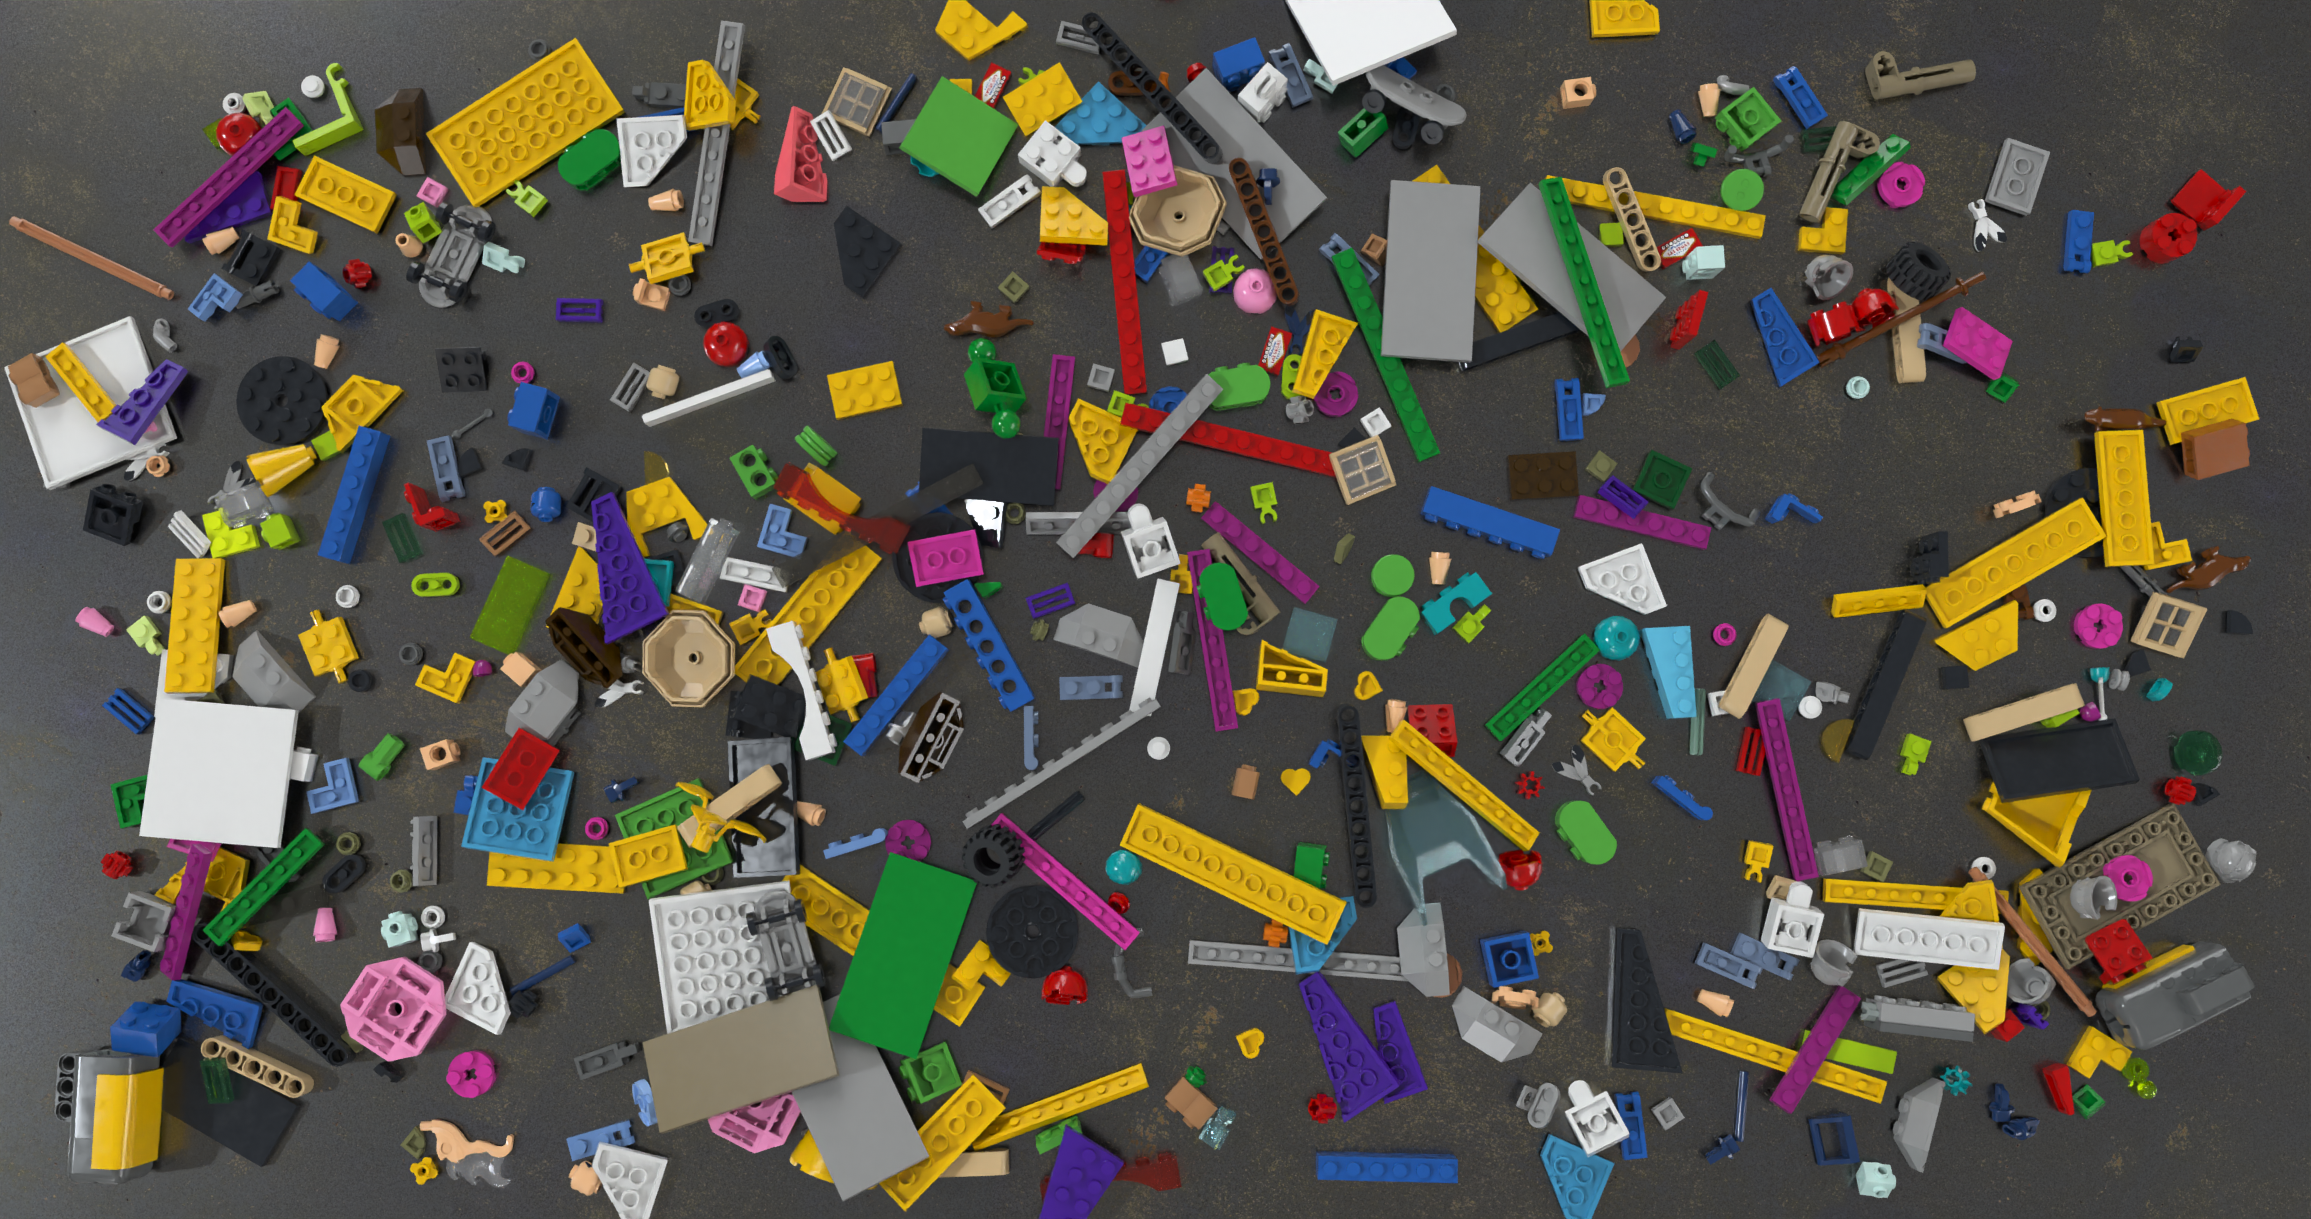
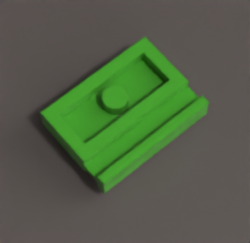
M1077 1115L1035 1135L1036 1147L1040 1155L1060 1145L1065 1124L1082 1134L1081 1122Z

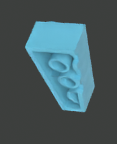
M1690 626L1643 628L1638 630L1645 646L1646 656L1649 658L1653 678L1656 680L1659 689L1658 693L1666 718L1696 717Z

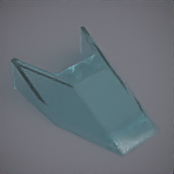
M1425 770L1408 776V804L1406 808L1385 809L1391 857L1423 926L1428 924L1423 880L1427 876L1468 859L1502 890L1507 889L1506 874L1475 817Z

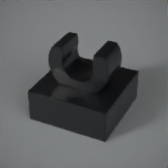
M2176 337L2172 344L2173 350L2169 356L2172 362H2194L2203 348L2201 340H2193L2192 337H2187L2186 340H2180V337Z

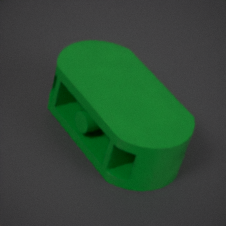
M604 129L588 132L579 143L568 147L564 154L560 156L558 161L560 175L574 189L580 191L589 190L621 166L619 140L610 131Z
M1225 563L1211 564L1200 575L1199 581L1201 585L1196 586L1200 599L1205 598L1207 607L1203 608L1207 621L1212 620L1213 624L1222 630H1234L1240 627L1248 616L1235 570Z

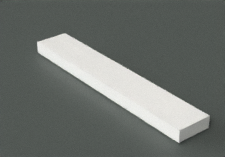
M767 369L643 414L642 418L644 423L651 427L775 382L776 380L774 374Z
M1157 579L1129 709L1132 712L1139 710V704L1146 699L1151 698L1152 701L1155 699L1180 583Z

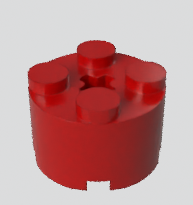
M2179 213L2166 214L2143 229L2140 235V247L2142 250H2145L2148 255L2147 257L2153 262L2165 264L2190 253L2197 241V224L2193 219H2189Z
M1846 301L1833 305V310L1825 313L1823 310H1819L1810 314L1811 319L1807 322L1816 347H1820V342L1823 341L1828 345L1848 338L1853 330H1856V333L1861 331L1852 305H1847Z

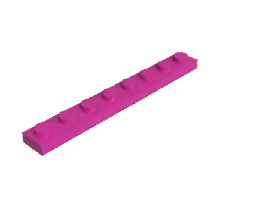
M1001 813L991 825L1000 824L1001 828L1006 826L1009 828V832L1014 831L1017 834L1015 837L1017 840L1021 839L1022 843L1020 846L1025 849V852L1022 854L1025 856L1023 863L1121 948L1126 950L1140 931L1036 841L1031 839L1029 835L1007 816Z

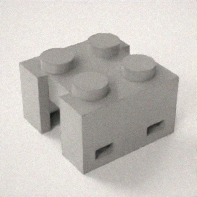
M144 891L129 892L123 907L134 908L132 917L128 921L117 922L111 936L152 952L164 951L176 904H171Z

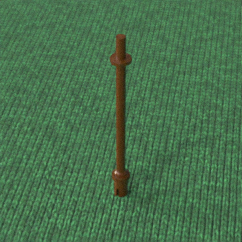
M1981 271L1964 281L1958 277L1955 280V286L1844 344L1834 343L1833 347L1816 355L1820 362L1818 365L1823 368L1837 359H1844L1848 351L1959 293L1967 296L1969 293L1968 288L1986 280L1984 272Z

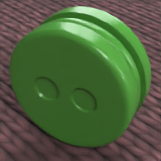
M1735 170L1724 178L1720 188L1721 198L1726 206L1737 211L1752 209L1763 197V181L1752 170Z
M806 425L803 429L805 432L797 435L795 440L808 454L825 467L828 465V461L837 455V452L815 430Z
M1396 554L1382 557L1374 565L1371 572V581L1374 588L1386 597H1398L1411 588L1415 577L1411 563L1403 556Z

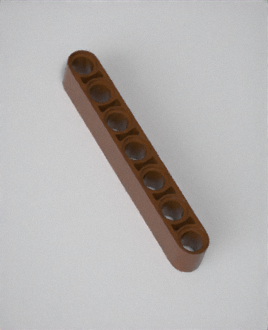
M1235 158L1229 164V172L1278 298L1283 304L1292 306L1298 302L1300 297L1295 280L1252 170L1245 159ZM1239 164H1243L1246 167L1245 172L1241 175L1234 173L1235 167ZM1246 185L1254 187L1253 193L1249 196H1245L1242 193ZM1254 206L1262 207V212L1257 217L1251 216L1250 213ZM1269 227L1270 234L1265 238L1260 237V228ZM1272 247L1277 248L1278 255L1273 259L1268 258V249ZM1284 268L1287 272L1285 278L1281 280L1276 279V270ZM1292 289L1295 292L1294 298L1289 301L1284 300V291Z

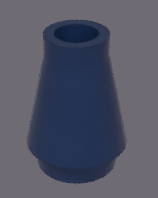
M1680 109L1673 111L1668 116L1671 120L1676 141L1686 144L1697 136L1695 132L1696 127L1685 117Z

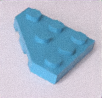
M1098 81L1081 99L1083 103L1071 109L1055 128L1077 145H1110L1109 143H1122V137L1142 132L1147 125Z
M1353 896L1340 898L1347 903L1327 945L1288 926L1296 974L1319 972L1357 920Z
M1548 1134L1540 1156L1564 1217L1566 1219H1592L1614 1163L1596 1154L1587 1157L1583 1148Z

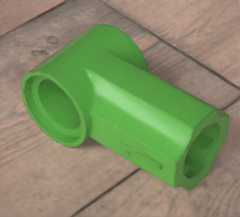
M387 733L374 751L364 756L358 767L373 779L379 781L389 772L391 762L404 748L405 744L398 737Z

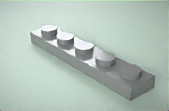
M1026 512L1027 535L1064 534L1082 512ZM1114 512L1096 533L1121 534V531L1132 528L1128 512Z

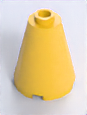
M305 444L250 454L246 456V460L255 479L263 485L260 486L267 497H270L315 464L313 460L317 457L311 446L306 447Z

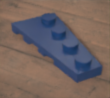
M1769 288L1750 301L1779 387L1820 363L1772 288Z
M183 979L172 980L166 1001L190 1016L195 1015L202 1019L203 1023L209 1027L214 1026L221 1030L226 1037L238 1040L245 1048L250 1049L253 1047L263 1003Z

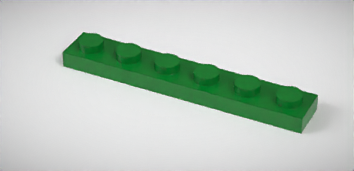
M1585 633L1582 634L1485 724L1487 729L1501 742L1596 655L1600 649Z
M305 828L203 931L218 946H223L325 844L309 828Z

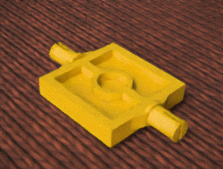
M738 78L734 98L736 100V114L734 123L730 124L732 130L735 129L744 117H747L755 124L758 122L757 119L760 120L761 117L751 110L752 104L759 96L758 92Z
M683 232L641 245L643 253L641 261L629 264L631 273L645 270L650 284L658 283L694 272L692 256L693 254L705 251L702 242L689 246L687 237Z
M320 610L310 612L315 625L310 630L299 634L298 637L314 676L334 672L338 684L348 681L343 668L359 657L343 617L324 621Z
M833 648L826 649L823 652L828 664L815 673L829 713L831 715L847 710L851 723L858 721L860 718L855 707L861 701L867 699L868 696L853 657L848 656L837 660Z
M1613 707L1598 719L1589 710L1584 712L1582 717L1591 726L1587 734L1580 741L1613 772H1616L1627 761L1635 765L1638 770L1645 764L1635 753L1646 738Z

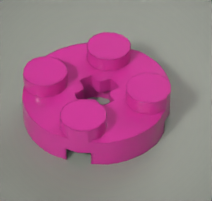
M1904 162L1894 163L1877 180L1880 196L1892 208L1907 207L1915 203L1922 196L1923 186L1925 185V178L1921 170L1913 164L1908 165ZM1897 180L1900 182L1905 181V190L1897 187Z
M2092 604L2076 615L2074 631L2076 635H2079V638L2082 640L2081 642L2085 646L2092 649L2107 648L2115 645L2121 637L2123 631L2122 615L2109 605ZM2100 621L2103 625V629H2101L2100 632H2097V628L2094 627V623H2098Z
M2133 855L2117 856L2103 867L2104 875L2109 877L2115 885L2117 899L2126 902L2141 900L2148 894L2146 892L2149 887H2152L2153 875L2150 867ZM2125 873L2132 876V879L2129 880V885L2124 881Z
M479 1050L464 1052L456 1056L451 1062L446 1076L447 1083L454 1092L462 1097H477L486 1093L493 1086L496 1079L493 1066L495 1064L492 1058L485 1052ZM474 1068L477 1078L469 1079L467 1077V1070Z

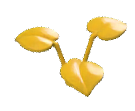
M678 781L675 787L679 786L684 791L699 796L703 801L702 807L694 804L691 805V810L699 823L696 830L697 833L691 844L692 847L708 853L713 841L718 842L720 836L729 828H735L741 832L758 836L764 843L766 842V838L754 826L735 819H730V822L727 823L721 816L707 810L708 799L713 800L714 796L706 789L686 782ZM715 823L725 826L715 834L716 830L710 827V824Z

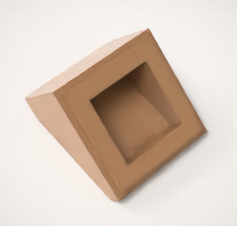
M1372 234L1360 252L1378 265L1384 266L1386 263L1387 240Z

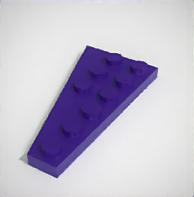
M613 492L591 502L593 526L596 532L595 547L598 553L599 564H597L600 598L603 605L602 619L605 625V644H610L669 615Z
M1319 971L1314 972L1301 981L1299 986L1307 1011L1310 1013L1313 1022L1312 1026L1317 1035L1329 1078L1332 1080L1336 1093L1335 1096L1340 1105L1342 1118L1345 1123L1399 1087L1401 1083Z
M1065 1124L1038 1219H1087L1124 1164L1123 1160Z

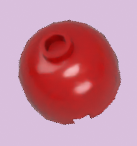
M231 113L219 121L216 128V138L220 147L232 157L262 127L259 122L249 115Z
M1864 289L1858 293V296L1851 304L1861 331L1865 330L1864 326L1872 324V328L1892 319L1895 316L1893 311L1899 310L1891 294L1881 289Z
M719 322L712 325L707 330L703 340V347L707 357L714 364L729 368L739 365L745 360L750 344L747 334L740 326L731 322Z
M1512 850L1500 854V859H1495L1500 879L1506 885L1515 887L1516 890L1528 889L1529 886L1539 880L1542 873L1541 854L1530 850L1531 854H1524L1523 850Z
M1063 966L1045 978L1041 999L1046 998L1047 1003L1070 1005V1001L1077 1000V1004L1085 1003L1088 996L1087 983L1079 972L1072 971V967Z

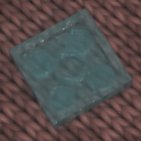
M1772 659L1752 701L1756 703L1780 698L1784 720L1790 721L1811 681Z

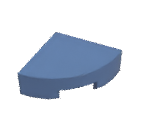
M1583 393L1581 400L1582 417L1592 415L1598 411L1603 405L1606 395Z

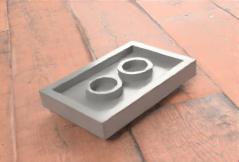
M2011 138L2004 140L1985 202L2025 216L2029 215L2050 152Z

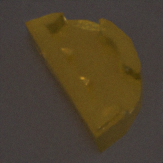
M644 451L645 485L668 477V467L662 457L653 452Z
M1842 719L1828 725L1823 732L1822 745L1828 758L1836 763L1840 761L1854 720Z

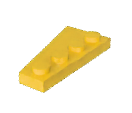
M1317 309L1315 310L1293 386V393L1314 399L1356 328L1357 322Z

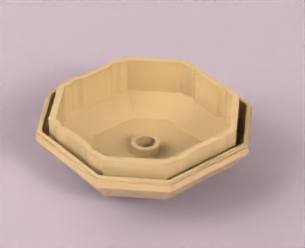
M1174 165L1178 185L1136 197L1129 213V219L1141 245L1183 257L1211 244L1227 202L1213 176ZM1178 215H1183L1181 219L1175 218Z
M673 610L643 641L642 673L671 706L705 707L735 676V643L706 611ZM693 654L697 656L696 662L692 660Z

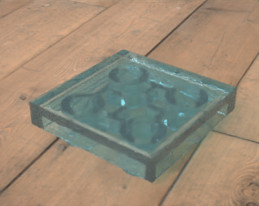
M1294 607L1282 649L1291 654L1326 663L1338 619Z

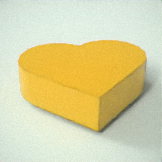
M1364 671L1359 674L1357 678L1358 685L1354 689L1357 699L1367 700L1383 691L1373 673Z
M1251 688L1232 691L1236 713L1241 716L1248 715L1252 710V706L1258 703L1259 693Z
M1303 768L1296 771L1286 769L1281 774V782L1296 796L1311 779L1309 771Z
M238 930L231 938L235 950L258 951L261 949L263 942L260 937L242 930Z
M1253 1028L1236 1035L1245 1057L1252 1059L1258 1056L1259 1046L1264 1042V1034L1260 1029Z

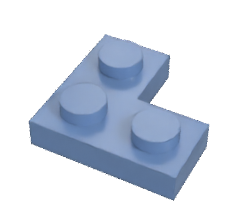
M214 273L188 310L206 322L218 305L230 313L239 303L243 294Z
M773 504L769 505L758 541V548L802 560L808 538L787 532L793 510Z
M343 758L324 763L328 786L306 791L311 814L359 802L350 759Z

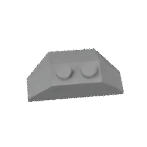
M1089 603L1060 618L1053 638L1055 641L1137 668L1139 667L1144 644L1131 617Z
M258 630L253 632L239 645L232 677L258 707L299 710L300 712L316 698L315 694Z
M562 659L538 672L509 708L505 732L513 738L518 728H521L542 741L548 740L577 704L579 673Z
M1417 904L1397 928L1401 975L1426 997L1450 995L1441 904Z
M1465 986L1461 988L1452 1004L1461 1038L1501 1063L1531 1054L1543 1034Z
M1931 1078L1904 1094V1098L1899 1103L1900 1114L1898 1121L1893 1126L1894 1140L1911 1168L1922 1173L1946 1083L1936 1078Z

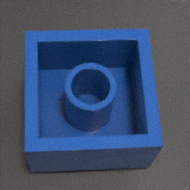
M1255 37L1213 53L1212 70L1216 79L1228 92L1235 91L1240 88V85L1249 83L1265 65V60Z
M310 261L290 280L296 286L294 291L303 299L309 300L311 302L310 306L328 319L333 317L341 321L358 303L331 275Z
M521 382L514 393V407L508 413V426L521 433L548 440L560 397L546 388Z
M1519 931L1480 940L1490 986L1495 988L1539 978L1529 932Z
M135 1001L110 1027L112 1051L158 1058L182 1031L180 1008Z

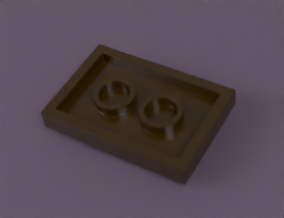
M1576 451L1507 456L1510 501L1579 496Z

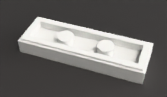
M725 557L720 579L787 593L792 571Z

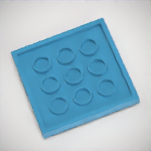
M483 757L461 847L554 862L574 772L549 768L524 810H521L481 788L498 762V759Z

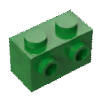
M1363 108L1338 131L1341 145L1357 158L1388 129L1386 116L1381 111L1370 113Z
M1299 842L1297 845L1294 877L1321 890L1322 888L1325 889L1327 875H1323L1324 866L1329 865L1330 853L1326 852L1327 845Z

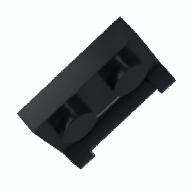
M242 230L239 235L241 238L227 264L224 263L221 269L248 283L259 286L264 282L281 249ZM251 241L254 245L241 269L238 270L236 266Z
M586 467L583 472L585 475L570 500H567L564 506L593 522L591 502L610 492L617 496L622 487ZM592 479L597 480L582 507L577 506Z

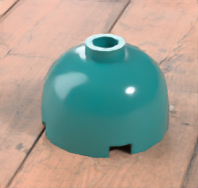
M1611 616L1603 619L1595 628L1593 643L1600 649L1598 653L1606 659L1620 661L1629 658L1637 650L1640 643V633L1637 626L1630 619L1623 616Z

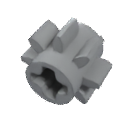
M1306 396L1291 397V403H1288L1286 406L1288 418L1293 420L1294 424L1309 422L1308 416H1311L1314 412L1312 402L1308 399L1306 400Z

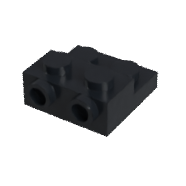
M102 484L90 489L83 531L126 546L130 544L134 523L140 520L143 501L136 499L137 495L135 493L116 491V487L111 484Z
M1938 531L1922 536V540L1919 543V551L1922 553V556L1914 558L1911 563L1910 571L1911 575H1913V581H1917V585L1940 583V579L1949 577L1948 531Z

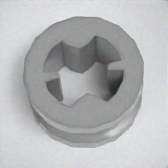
M2114 669L2109 677V687L2124 691L2129 684V672H2121L2119 669Z

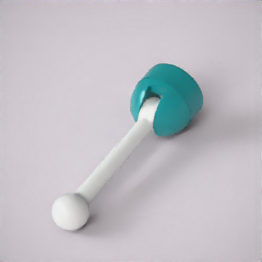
M2110 667L2090 668L2091 679L2098 683L2101 718L2098 720H2107L2104 710L2103 683L2108 681L2110 677Z

